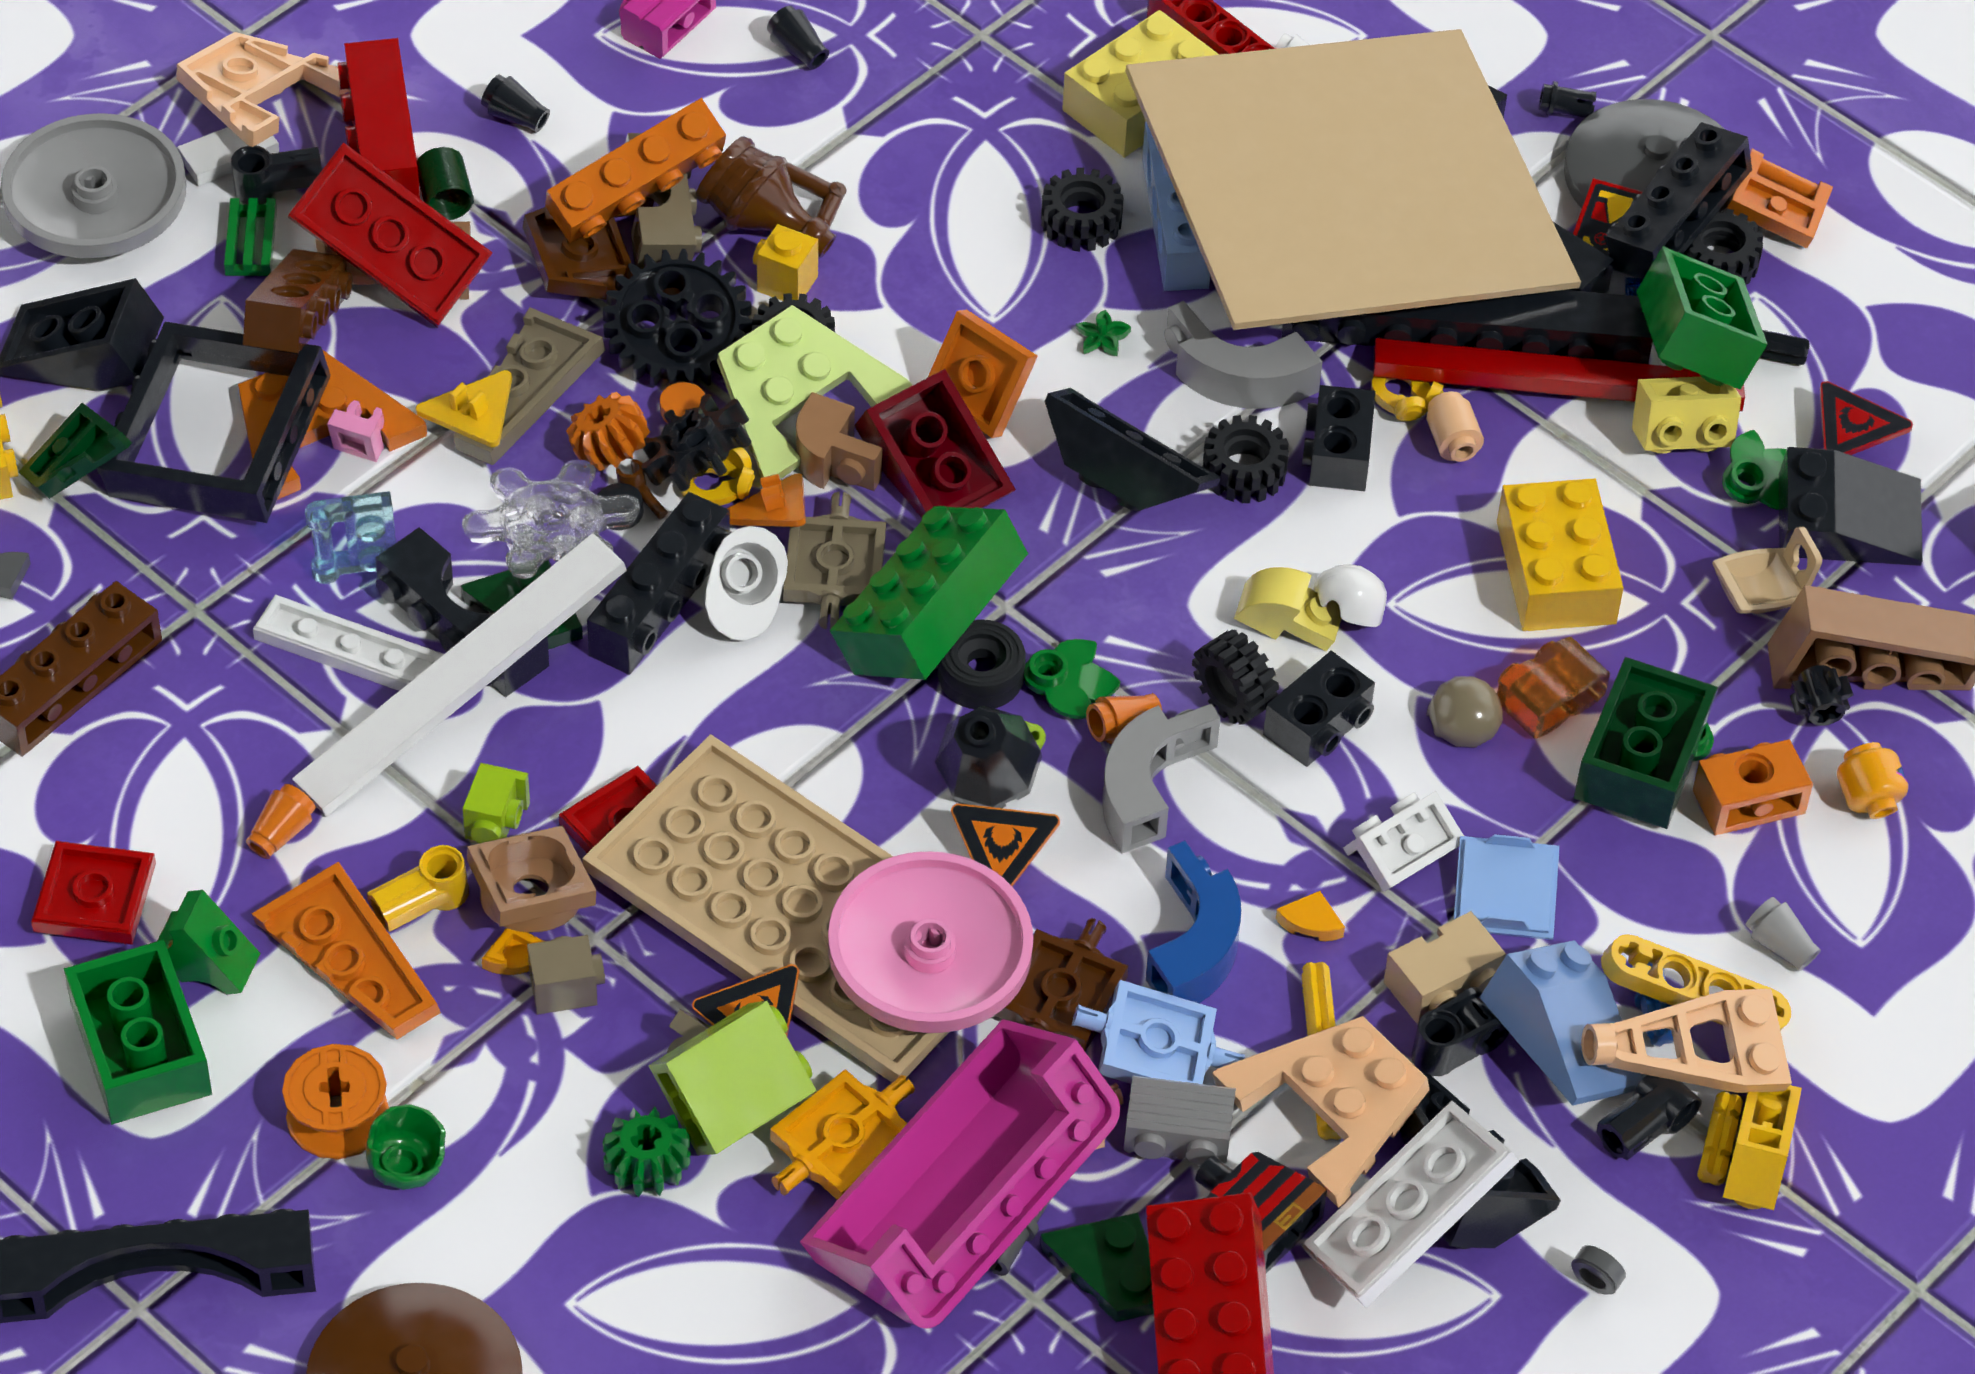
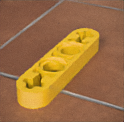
M1626 934L1619 936L1608 946L1601 957V966L1604 974L1612 982L1671 1006L1710 995L1709 986H1718L1723 990L1771 989L1780 1031L1789 1023L1791 1018V1007L1788 1000L1775 989L1635 935ZM1622 953L1629 956L1628 962L1633 966L1632 968L1625 965L1626 958L1621 955ZM1650 962V963L1653 964V966L1651 967V966H1648L1647 964ZM1663 968H1671L1677 971L1682 976L1684 988L1679 989L1669 985L1663 977Z

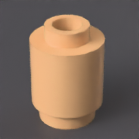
M1453 391L1441 393L1429 402L1426 419L1441 457L1448 461L1457 462L1467 461L1474 457L1482 448L1484 437L1470 402L1463 398L1460 393Z

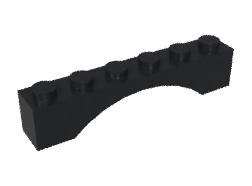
M278 1209L266 1214L246 1216L226 1214L216 1219L195 1221L173 1219L164 1224L132 1226L122 1224L104 1230L83 1232L64 1230L53 1235L33 1237L11 1235L0 1240V1323L48 1319L65 1304L97 1286L122 1277L154 1271H188L213 1275L240 1284L262 1297L316 1292L309 1209L297 1211Z

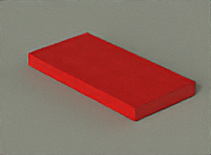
M344 142L288 215L290 220L437 328L493 253Z

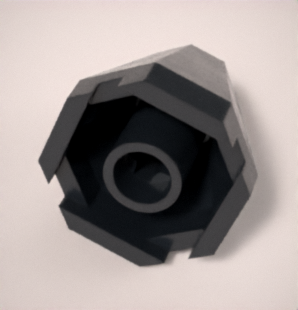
M983 705L947 724L935 764L955 802L967 805L1004 808L1006 807L1005 803L1015 798L1019 800L1030 794L1042 759V753L1022 716Z

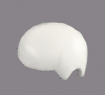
M1344 564L1325 570L1316 578L1313 590L1318 593L1322 607H1326L1328 602L1333 600L1339 604L1342 620L1348 623L1367 627H1377L1382 623L1387 592L1384 583L1375 574L1362 566Z

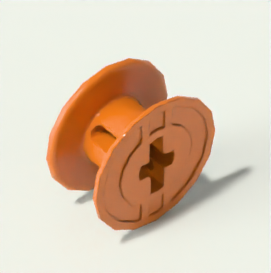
M325 1045L313 1048L297 1058L286 1072L282 1088L287 1108L286 1122L290 1136L303 1150L320 1158L343 1159L366 1151V1142L373 1121L389 1108L385 1095L387 1082L382 1066L370 1053L352 1045ZM341 1096L342 1106L331 1107V1097Z

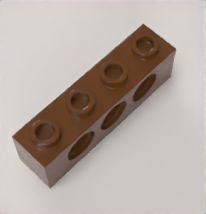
M292 249L246 299L243 345L299 353L310 339L315 338L321 326L327 324L328 318L334 312L337 313L344 299H349L353 277L351 272H346L347 261L339 255Z

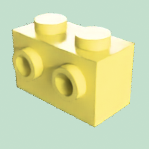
M1702 377L1638 379L1632 430L1644 450L1655 453H1669L1674 449H1696L1709 452L1720 447H1731L1736 439L1741 396L1736 388L1727 384L1716 386L1707 382Z

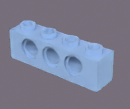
M1145 122L1142 162L1164 291L1209 289L1210 273L1148 124Z

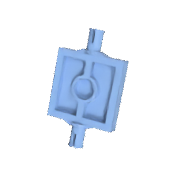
M1119 980L1114 990L1112 1005L1107 1014L1078 1004L1073 1016V1026L1076 1025L1101 1033L1103 1050L1098 1069L1101 1075L1132 1084L1133 1075L1203 1084L1205 1073L1210 1066L1221 1068L1243 1060L1245 1057L1242 1053L1239 1054L1216 1047L1213 1032L1216 1008L1123 980Z

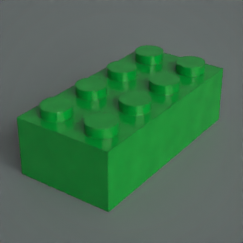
M934 506L923 515L922 521L906 540L897 546L896 552L880 571L871 577L870 583L856 600L845 608L841 618L830 629L834 640L854 675L926 680L1028 555L1006 510Z

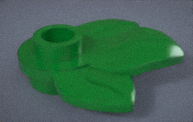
M1755 430L1747 431L1738 436L1730 447L1731 464L1728 465L1722 476V485L1725 492L1737 502L1752 504L1759 501L1772 509L1779 510V472L1787 449H1765L1763 441ZM1740 480L1746 481L1750 486L1743 484Z
M1070 639L1063 641L1054 650L1044 649L1034 653L1025 664L1024 682L1027 687L1037 694L1045 695L1051 709L1073 719H1086L1087 707L1091 703H1095L1099 697L1112 696L1120 687V680L1116 676L1093 663L1097 643L1091 640Z

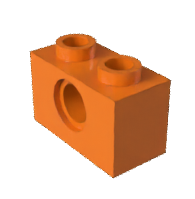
M1788 739L1775 743L1764 742L1750 749L1729 754L1718 753L1707 759L1700 760L1692 791L1716 836L1806 814L1813 783L1791 740Z

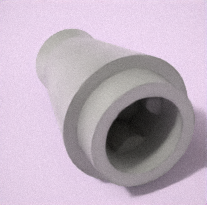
M1775 897L1765 901L1745 924L1753 932L1751 935L1752 939L1793 964L1799 971L1807 967L1821 951L1813 943L1787 902L1781 904Z

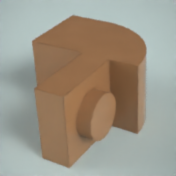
M814 392L810 394L796 421V453L801 457L800 466L798 467L801 474L813 485L824 489L832 476L847 484L858 485L875 491L882 479V447L854 438V406Z

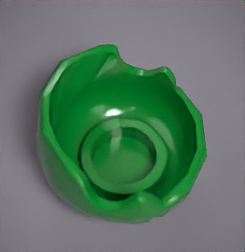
M412 1104L389 1107L375 1118L370 1127L366 1142V1160L369 1170L373 1171L375 1178L387 1186L402 1190L424 1187L440 1172V1167L445 1157L446 1131L444 1126L427 1109Z

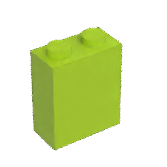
M768 1001L748 1003L648 1065L682 1128L686 1129L689 1134L690 1142L698 1156L718 1154L817 1091L810 1079L813 1074L808 1061L799 1051L794 1050L785 1034L788 1031V1027L784 1017L774 1006H770Z

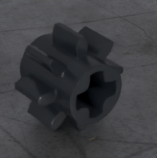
M1825 665L1812 666L1801 672L1798 676V681L1793 682L1795 693L1789 696L1796 715L1805 713L1808 723L1812 722L1819 726L1830 725L1839 721L1844 716L1845 710L1850 709L1848 698L1853 696L1848 677H1838L1836 668H1830Z

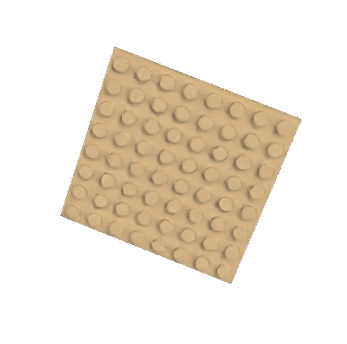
M1461 29L1126 65L1125 72L1233 330L1580 287L1581 280Z

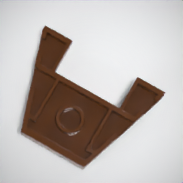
M646 197L645 202L640 207H653L654 200ZM546 207L524 215L522 228L546 292L607 300V291L616 290L615 277L617 275L629 279L628 264L631 263L614 217L606 221V226L593 236L588 238L581 236L569 243ZM637 209L626 215L619 213L614 217L636 215ZM667 288L663 292L668 295H675L680 293L681 290Z

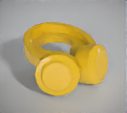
M1374 376L1371 384V390L1376 391V403L1386 411L1395 414L1396 418L1401 421H1413L1421 418L1428 412L1429 402L1437 395L1444 393L1443 385L1435 381L1430 386L1428 382L1404 380L1411 386V395H1413L1411 397L1397 395L1388 391L1385 384L1392 380L1391 378Z
M742 447L731 449L726 460L722 461L727 468V472L721 476L729 475L734 479L722 481L715 489L704 490L696 486L694 481L697 477H693L690 481V488L681 492L682 496L684 497L689 491L720 506L731 503L736 499L744 500L748 496L755 479L749 454ZM709 468L706 473L716 474L713 468Z

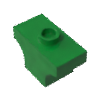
M203 889L187 891L178 911L171 912L157 940L165 941L176 975L181 983L191 981L205 982L219 988L226 995L242 993L261 954Z

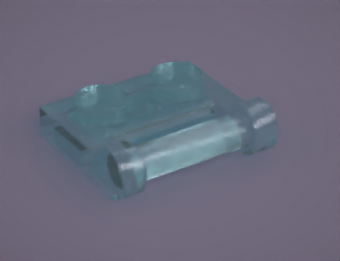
M390 491L317 500L311 502L305 508V520L307 527L312 530L315 556L311 561V573L313 579L318 583H333L343 574L366 571L376 572L375 557L396 543ZM344 521L347 550L333 552L331 527L336 522Z

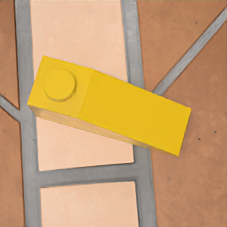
M1790 1085L1785 1091L1747 1093L1723 1198L1734 1200L1738 1205L1748 1209L1766 1208L1774 1210L1789 1153L1802 1088Z

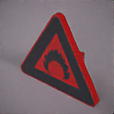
M1829 381L1821 383L1819 390L1823 449L1837 450L1853 455L1912 431L1913 422Z

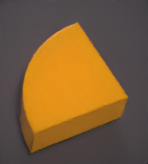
M1321 891L1276 910V921L1292 934L1299 932L1304 935L1319 937V941L1325 942L1344 937L1345 926Z
M506 928L482 957V969L503 975L529 972L527 944L545 941L528 932Z

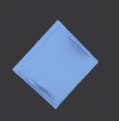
M1494 834L1487 839L1460 836L1454 919L1472 911L1490 934L1553 940L1559 846L1533 843L1530 838Z

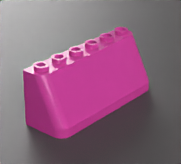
M1002 1019L804 1236L800 1243L817 1264L900 1319L920 1328H933L949 1315L1116 1126L1120 1115L1118 1097L1076 1039Z

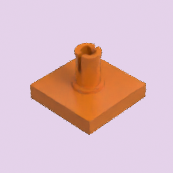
M959 310L955 314L928 377L946 369L981 431L991 438H996L1003 435L1038 356L969 310Z

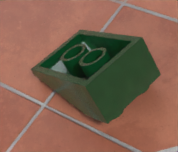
M1625 657L1581 760L1573 798L1668 829L1687 780L1718 687Z

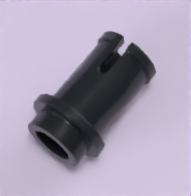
M1553 81L1552 85L1543 84L1539 100V110L1546 111L1548 116H1552L1553 112L1586 118L1594 112L1595 105H1593V102L1596 101V92L1560 87L1557 81Z

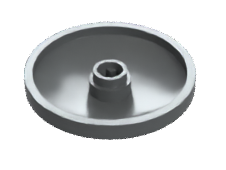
M1636 99L1608 105L1586 117L1572 133L1564 162V175L1567 187L1581 209L1593 178L1643 192L1655 178L1658 169L1667 164L1677 152L1683 139L1689 137L1701 122L1724 128L1698 110L1665 100ZM1730 198L1720 208V213H1725Z

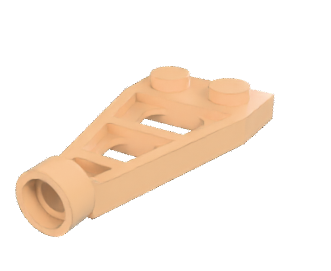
M1771 989L1723 990L1620 1022L1587 1024L1582 1032V1053L1588 1065H1606L1607 1067L1673 1079L1734 1093L1785 1091L1792 1084ZM1709 1021L1721 1023L1730 1061L1719 1063L1704 1060L1695 1055L1690 1029L1693 1026ZM1670 1029L1677 1059L1658 1058L1647 1055L1643 1033Z

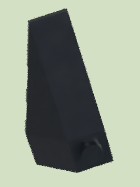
M1427 1073L1423 1074L1428 1079L1430 1090L1400 1129L1405 1145L1451 1101L1456 1103L1468 1115L1470 1109ZM1488 1131L1504 1144L1505 1139L1496 1131ZM1521 1159L1443 1234V1238L1450 1246L1460 1249H1469L1471 1247L1496 1248L1555 1211L1561 1200L1540 1170L1528 1159Z

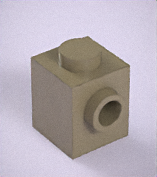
M588 935L577 937L561 936L551 941L527 944L529 976L537 1015L598 1005L597 985L605 984V973L601 953L591 954Z

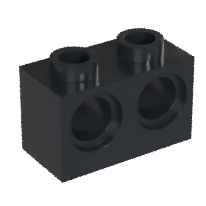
M1320 385L1318 404L1308 403L1305 431H1314V439L1305 438L1302 466L1311 467L1309 486L1365 491L1376 391Z
M1330 650L1266 705L1263 735L1308 767L1321 755L1328 756L1340 743L1341 738L1353 727L1358 729L1369 720L1374 710L1372 701L1375 682Z

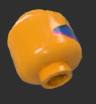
M1878 742L1862 744L1847 751L1843 756L1844 761L1837 769V778L1848 808L1855 813H1868L1870 819H1879L1895 813L1898 810L1897 803L1908 792V783L1897 753L1889 748H1882Z

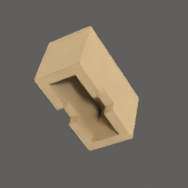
M1472 911L1438 927L1437 934L1439 938L1427 943L1421 936L1388 953L1384 983L1417 1025L1426 1012L1432 1011L1451 1001L1464 990L1477 987L1483 992L1506 956L1504 950Z

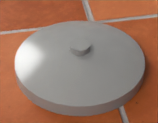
M104 113L64 118L35 131L24 139L12 152L5 164L1 178L4 208L15 230L27 241L43 250L73 258L110 257L132 251L154 240L177 218L185 201L187 187L181 154L164 133L138 119Z

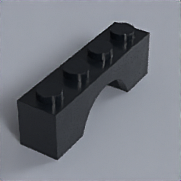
M420 527L375 557L377 570L376 587L381 596L391 604L396 603L405 610L414 625L420 630H428L434 635L446 652L494 614L467 610L449 598L447 594L453 586L451 553ZM548 636L487 686L492 685L506 698L549 667Z

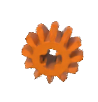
M618 392L611 393L607 398L598 395L591 404L584 403V409L571 416L572 424L566 430L569 442L578 459L583 461L586 467H595L598 471L605 470L611 464L617 468L621 461L633 459L634 451L646 446L644 439L650 433L647 420L637 402L633 401L630 395L621 396Z

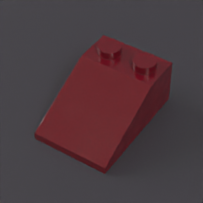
M946 369L867 409L854 425L863 441L882 447V472L921 518L934 506L985 508L1016 490Z

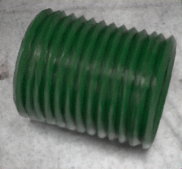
M438 147L424 152L417 160L419 186L423 201L448 220H454L465 215L472 208L474 196L463 156L459 151L449 147Z

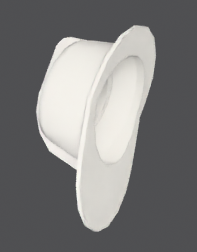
M746 526L734 530L722 540L711 562V570L705 589L704 605L708 619L716 630L730 639L745 641L760 636L770 627L777 611L787 574L788 559L783 544L775 534L765 528Z

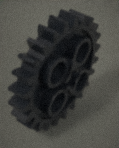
M664 249L662 250V261L656 263L651 256L646 254L644 255L643 269L632 263L628 264L629 279L619 275L615 277L616 290L607 291L606 297L609 306L603 307V321L607 322L603 324L604 338L610 339L609 353H620L619 367L621 369L634 364L633 379L638 380L645 373L650 374V387L652 388L659 383L661 378L667 379L668 386L677 383L678 380L694 384V378L698 377L707 386L711 385V372L713 370L722 375L717 363L718 353L746 336L747 333L752 332L753 319L749 318L752 315L751 301H744L746 299L745 285L735 286L736 273L734 271L721 276L722 261L717 260L709 267L706 266L705 253L703 252L694 261L688 260L686 249H682L678 259L672 260L669 252ZM677 288L681 292L675 295H668L663 290ZM706 311H713L718 313L719 316L705 318L700 314ZM642 321H649L655 324L650 328L636 326L637 323ZM689 345L693 349L688 352H679L674 347Z

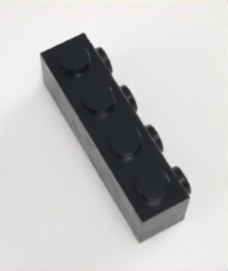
M1701 122L1689 137L1684 138L1677 152L1666 165L1658 169L1655 178L1641 194H1638L1633 199L1630 208L1620 220L1609 228L1605 243L1608 248L1609 257L1614 259L1613 270L1643 280L1662 246L1683 254L1752 171L1748 137Z
M688 491L626 569L627 571L622 574L587 618L588 654L590 657L628 675L633 672L710 573L711 562L722 540L731 533L730 510Z

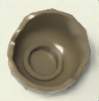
M1455 676L1438 687L1428 705L1426 716L1430 717L1435 736L1442 737L1456 747L1475 748L1491 740L1498 732L1503 721V710L1499 696L1486 681L1474 676Z

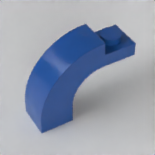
M1184 840L1168 847L1165 878L1190 912L1194 924L1180 937L1148 951L1145 980L1153 990L1201 1003L1220 987L1234 964L1241 923V899L1237 885L1229 870L1226 869L1212 875L1207 861L1201 855L1196 856Z

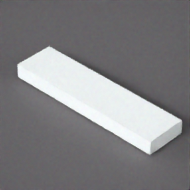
M278 595L273 597L253 628L254 640L398 691L444 655L443 653Z

